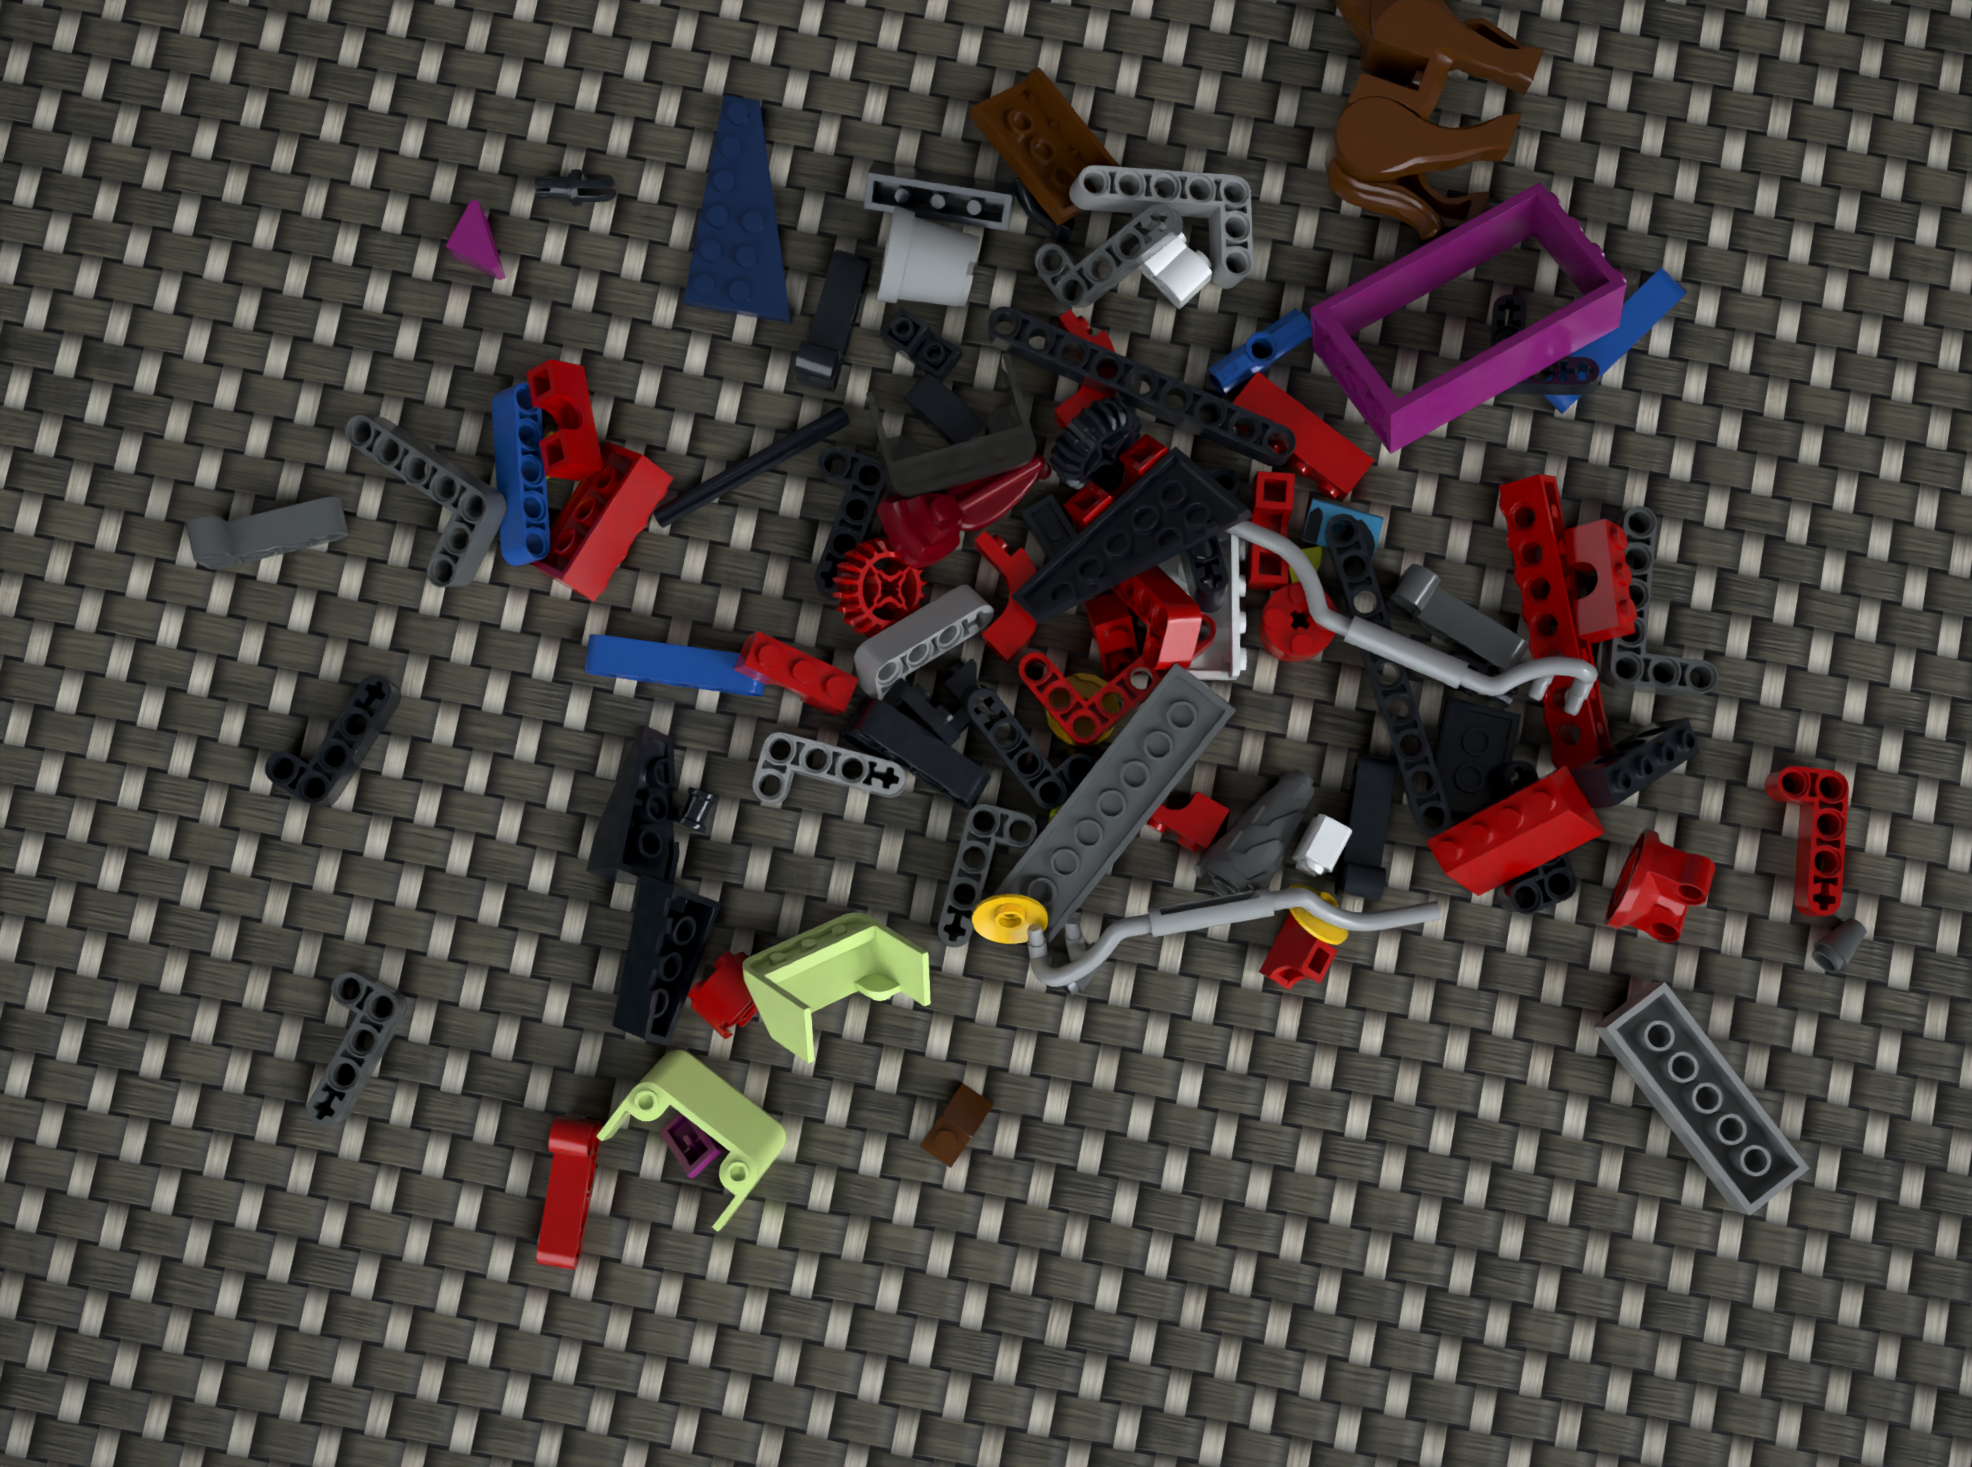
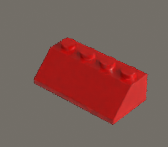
M606 441L600 450L603 469L580 481L549 529L550 551L544 559L529 563L562 585L593 602L606 589L609 578L618 564L626 558L630 545L637 534L646 527L648 517L657 503L665 497L668 486L673 480L672 476L644 455Z
M1564 765L1449 826L1445 831L1428 839L1426 843L1447 876L1477 896H1480L1605 833V830L1569 769Z

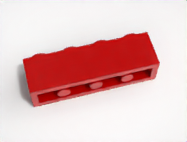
M1259 371L1256 372L1232 402L1237 406L1292 430L1296 438V446L1288 459L1289 468L1300 477L1305 478L1308 476L1318 484L1317 489L1331 500L1337 498L1343 502L1375 461ZM1240 424L1235 426L1243 433L1251 432L1250 428L1246 425ZM1277 439L1268 441V447L1274 453L1280 454L1286 451L1282 441Z

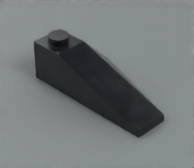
M645 725L639 727L595 832L587 872L615 883L640 886L642 874L674 885L680 850L679 842H674L673 820L678 815L677 807H672L671 786L676 782L672 737Z

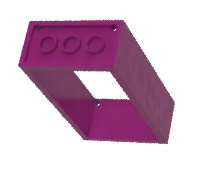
M1539 182L1310 308L1312 350L1391 454L1618 328L1627 283L1623 273L1617 268L1613 269L1607 262L1600 246L1597 243H1591L1585 236L1578 220L1574 217L1570 218L1562 209L1558 197L1553 192L1549 193ZM1534 235L1584 295L1399 399L1396 398L1350 337Z

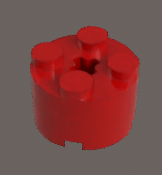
M1295 582L1277 590L1266 602L1259 615L1260 641L1273 657L1281 661L1303 662L1310 660L1326 648L1335 635V632L1325 629L1314 621L1309 613L1307 599L1301 582ZM1324 592L1328 608L1338 613L1333 601ZM1298 617L1303 620L1302 627L1294 629L1291 626L1293 620Z
M730 951L725 952L714 964L713 968L716 971L707 981L702 979L697 982L687 995L692 1000L691 1008L724 1039L734 1035L729 1030L732 1026L737 1024L742 1028L758 1013V1009L743 977V962L749 957L744 952L734 955Z

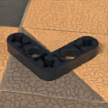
M1512 294L1503 295L1494 302L1491 347L1495 346L1501 339L1509 338L1525 329L1526 304L1519 296ZM1508 309L1513 310L1512 325H1505V312ZM1563 357L1544 368L1554 374L1551 380L1546 382L1538 381L1532 375L1501 393L1587 395L1593 392L1598 385L1599 366L1590 358ZM1561 371H1566L1565 381H1560ZM1578 372H1585L1586 380H1578Z

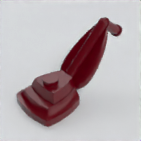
M1041 454L995 462L959 478L950 485L945 495L906 493L888 497L877 506L878 517L888 539L903 560L914 569L927 567L940 562L952 553L960 543L959 531H979L1003 517L1023 498L1036 478L1040 480L1048 479L1052 473V468Z

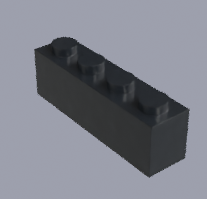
M874 162L867 173L864 209L893 213L896 205L914 211L915 217L1008 231L1012 221L1017 184Z

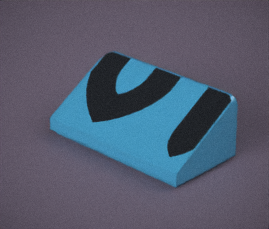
M1312 498L1302 529V540L1327 547L1324 533L1328 522L1337 514L1345 513L1353 516L1359 523L1369 557L1373 559L1384 517ZM1337 524L1332 528V535L1337 541L1345 542L1352 538V531L1346 524Z

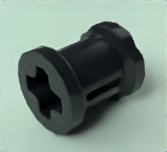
M689 787L687 791L689 794L688 800L681 816H676L675 822L706 834L708 828L705 824L713 805H717L720 799L699 789Z

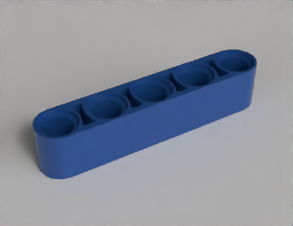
M1661 267L1623 304L1618 328L1573 352L1569 357H1586L1594 360L1599 366L1600 378L1687 291ZM1561 371L1560 381H1565L1566 371ZM1578 372V380H1586L1585 372ZM1551 373L1543 382L1551 380L1554 374ZM1581 395L1543 396L1563 414Z
M527 382L499 391L492 398L497 491L504 496L507 502L506 515L499 527L501 552L505 561L515 567L544 559L550 551L547 485L539 441L543 440L542 411L540 408L532 407Z
M598 634L589 635L584 672L588 674L757 697L764 696L765 684L733 670L740 653Z

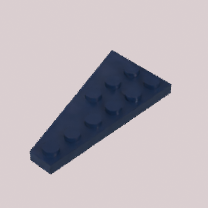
M724 95L684 303L686 306L792 324L760 102Z

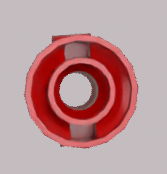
M1648 828L1644 829L1633 845L1621 870L1608 904L1604 924L1614 929H1620L1629 925L1648 933L1657 941L1666 943L1676 942L1680 938L1689 905L1698 906L1706 902L1716 869L1715 864L1705 856L1689 854L1661 843L1657 832Z

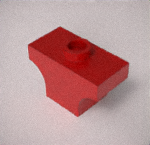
M1290 912L1280 933L1276 936L1259 973L1290 990L1293 984L1302 979H1310L1320 984L1338 950L1311 935L1298 923Z

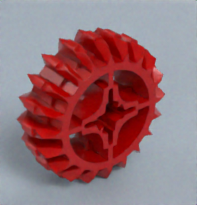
M871 538L867 542L855 544V550H849L844 553L847 562H840L836 565L842 572L841 576H836L832 579L836 584H839V591H835L831 595L841 600L835 610L845 613L842 622L847 625H853L852 631L864 634L868 638L875 636L921 609L919 601L928 598L925 594L921 593V586L928 583L926 580L920 579V574L925 568H911L899 555L889 539ZM882 559L889 566L886 569H876L873 564L877 560ZM875 608H885L887 613L880 618L872 614Z

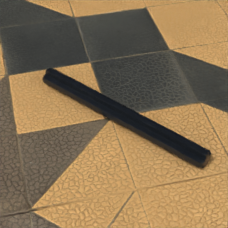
M838 407L656 508L653 511V515L659 526L662 528L667 527L848 426L850 420L843 408Z

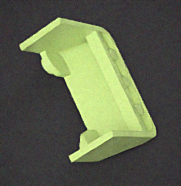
M864 913L844 914L752 955L743 962L745 984L770 1036L808 1064L815 1061L812 1012L857 991L877 1001L886 1000L898 992H903L923 1006L931 1004L928 951Z
M682 1049L672 1050L666 1053L631 1090L596 1137L601 1141L613 1137L630 1114L641 1121H652L659 1118L669 1105L678 1110L730 1151L720 1166L719 1177L724 1187L732 1192L735 1197L712 1226L713 1229L719 1232L783 1150L787 1141V1133L784 1126L693 1054Z

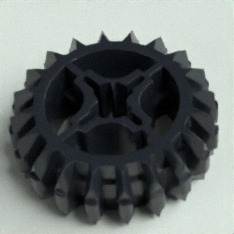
M1107 396L1099 402L1093 401L1087 409L1082 408L1081 413L1076 417H1072L1069 425L1063 427V433L1056 438V445L1051 449L1050 453L1052 456L1049 462L1052 464V469L1057 473L1056 475L1064 483H1067L1076 490L1082 489L1090 481L1098 485L1102 479L1109 478L1110 474L1115 469H1119V465L1122 463L1119 456L1140 438L1139 432L1142 425L1139 422L1140 418L1135 414L1136 412L1118 398H1108Z

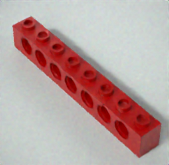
M1537 474L1499 486L1501 494L1499 507L1501 513L1506 518L1508 528L1506 541L1515 561L1514 579L1521 590L1523 600L1521 614L1524 621L1528 624L1530 634L1528 647L1532 658L1554 657L1562 653L1564 657L1582 659L1595 666L1590 642L1576 635L1572 601L1580 599L1581 596L1575 569L1568 566L1563 531L1566 530L1556 477ZM1533 509L1535 513V520L1533 524L1529 526L1527 517L1529 512ZM1540 545L1543 553L1541 559L1537 562L1535 550ZM1548 581L1550 592L1545 598L1542 593V587ZM1553 617L1556 618L1558 623L1554 634L1550 630V621ZM1555 675L1551 684L1546 689L1543 696L1545 706L1543 720L1546 729L1551 735L1553 745L1551 759L1557 769L1566 765L1571 772L1612 747L1598 677L1591 688L1587 700H1584L1576 716L1564 712L1566 704L1565 693L1568 689L1570 690L1575 677ZM1575 725L1579 728L1581 734L1577 743L1572 737V730Z

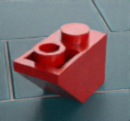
M1116 593L1084 602L1105 681L1108 683L1139 658L1131 615L1125 602ZM1142 671L1134 673L1133 676L1142 674Z

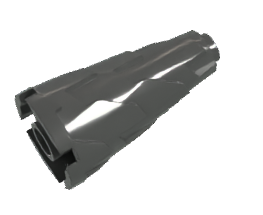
M1295 770L1294 772L1287 771L1271 790L1266 792L1250 807L1224 836L1200 857L1194 866L1197 876L1202 879L1207 872L1212 877L1207 886L1219 896L1269 887L1271 880L1286 855L1295 830L1304 817L1303 812L1315 793L1314 787H1312L1313 779L1300 770Z

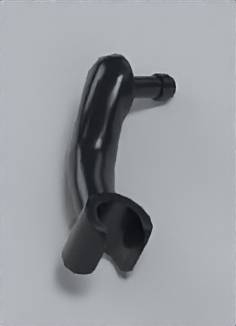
M1019 177L1014 178L1012 184H1017L1015 196L1029 219L1049 230L1054 241L1058 243L1068 241L1075 225L1074 218L1057 226L1052 218L1039 207L1035 197Z

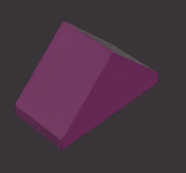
M477 199L470 201L446 247L455 259L498 280L505 279L506 276L486 213Z
M680 1112L659 1131L691 1179L698 1176L726 1150L723 1145Z

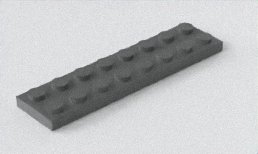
M1175 663L991 897L1000 894H1019L1033 898L1042 904L1048 914V924L1043 932V936L1049 945L1065 925L1066 920L1074 914L1234 714L1236 708L1184 667Z

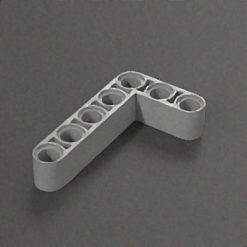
M1092 165L1084 168L1070 187L1069 195L1071 201L1075 206L1083 210L1141 214L1152 205L1161 204L1177 210L1183 217L1208 218L1209 254L1212 264L1210 268L1212 271L1211 279L1220 288H1233L1252 270L1251 190L1247 181L1240 176ZM1084 183L1093 185L1096 193L1089 192L1085 188ZM1119 185L1126 186L1130 190L1131 196L1124 194ZM1154 187L1163 190L1166 198L1157 195ZM1189 190L1197 192L1200 200L1193 198ZM1224 192L1232 195L1235 203L1230 202L1225 197ZM1225 227L1232 229L1236 238L1228 235ZM1226 262H1230L1231 264H1233L1236 268L1237 273L1231 272L1228 269Z

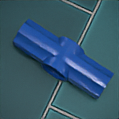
M1295 308L1262 332L1252 334L1246 343L1207 369L1206 373L1211 384L1217 392L1225 397L1250 380L1257 371L1260 373L1268 371L1274 362L1312 337L1310 321L1303 312ZM1261 346L1268 351L1269 357L1265 359L1256 358L1251 348Z

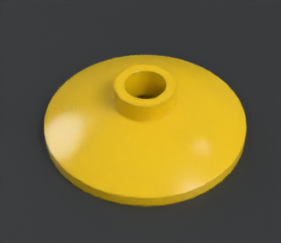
M1293 884L1289 887L1311 890L1321 899L1339 908L1334 897L1326 892L1321 893L1304 884ZM1303 907L1289 908L1294 918L1306 931L1325 943L1338 945L1348 937V930L1323 922Z
M1000 894L981 901L975 907L972 914V924H974L975 930L988 940L1004 944H1017L1028 941L1027 930L1031 924H1039L1044 932L1048 924V914L1044 906L1033 898L1019 894Z

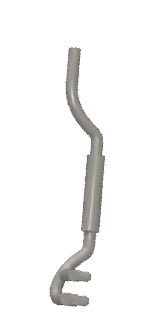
M1248 520L1225 530V532L1269 549L1290 565L1302 584L1309 613L1316 623L1325 629L1344 636V642L1389 659L1457 689L1461 685L1480 694L1495 696L1504 694L1512 688L1534 679L1528 696L1540 701L1555 675L1575 677L1568 692L1570 695L1564 706V712L1576 716L1584 700H1587L1591 688L1598 677L1597 669L1592 664L1582 659L1563 656L1530 660L1514 666L1495 677L1486 676L1467 668L1468 662L1356 615L1351 619L1330 610L1327 606L1317 572L1302 550L1288 538Z
M1269 887L1147 909V914L1123 918L1112 923L1088 951L1085 949L1079 920L1075 917H1069L1065 922V941L1071 963L1059 968L1050 966L1046 939L1039 924H1031L1027 930V944L1032 971L1036 979L1045 985L1059 987L1075 982L1092 972L1114 951L1121 940L1136 935L1151 933L1152 937L1181 933L1274 916V911L1293 907H1303L1316 918L1338 928L1366 932L1440 920L1441 914L1437 901L1363 913L1351 912L1335 907L1308 889L1289 888L1271 892Z

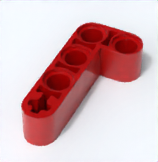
M1158 565L1112 587L1111 589L1148 626L1143 647V659L1146 667L1150 670H1170L1177 663L1188 669L1193 659L1201 627L1202 616L1199 605Z
M1790 766L1775 770L1765 780L1764 785L1767 795L1772 800L1780 803L1800 805L1794 905L1798 912L1807 917L1831 915L1839 909L1842 899L1849 794L1848 781L1840 772L1828 769ZM1785 775L1793 782L1791 793L1785 791L1782 786V780ZM1821 780H1825L1830 786L1828 797H1825L1820 791L1819 785ZM1820 816L1827 822L1828 829L1825 835L1817 828V821ZM1818 853L1825 860V867L1822 872L1816 868L1814 862L1815 856ZM1823 879V884L1822 882L1814 883V880ZM1814 895L1821 898V905L1813 901Z
M565 1115L556 1117L553 1121L549 1137V1152L554 1154L537 1249L536 1262L538 1265L576 1270L578 1267L600 1139L596 1136L602 1129L601 1121Z

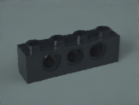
M1689 718L1650 723L1570 773L1592 809L1616 806L1700 753L1697 746V737L1692 730Z

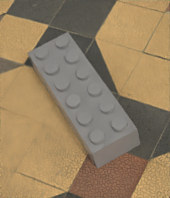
M1651 982L1593 1027L1734 1211L1751 1215L1810 1169L1666 982Z

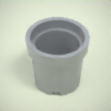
M895 205L882 262L876 301L897 303V299L964 308L973 280L972 273L974 263L977 260L980 237L917 218L914 211Z

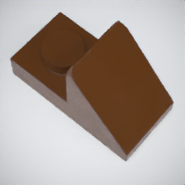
M962 1083L920 1147L951 1168L979 1129L993 1103Z

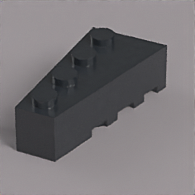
M642 874L613 1027L644 1040L669 1046L722 903Z

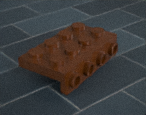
M1038 67L1029 72L1025 81L973 106L969 113L970 118L1057 226L1086 211L1075 206L1069 195L1071 185L1084 168L1092 165L1120 167L1097 139L1096 135L1092 133L1075 112L1074 108L1054 86L1052 81ZM1084 183L1085 188L1089 192L1096 193L1093 185Z

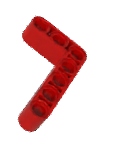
M1201 613V624L1207 627L1209 636L1203 641H1197L1192 661L1212 645L1216 634L1215 622L1209 615ZM1028 653L1021 659L1018 667L1020 678L1026 688L1069 739L1082 747L1090 746L1097 742L1146 701L1169 672V670L1148 669L1144 663L1143 655H1141L1085 702L1063 674L1043 653ZM1042 663L1047 669L1043 678L1032 680L1026 676L1025 672L1030 664ZM1139 671L1147 672L1152 678L1150 686L1145 689H1138L1133 686L1131 677L1134 673ZM1061 690L1067 692L1071 699L1066 707L1058 709L1050 704L1049 699L1054 692ZM1109 695L1120 697L1123 701L1122 709L1116 713H1109L1104 710L1102 702L1105 697ZM1088 719L1093 722L1095 726L1094 732L1088 737L1076 735L1073 727L1078 720Z

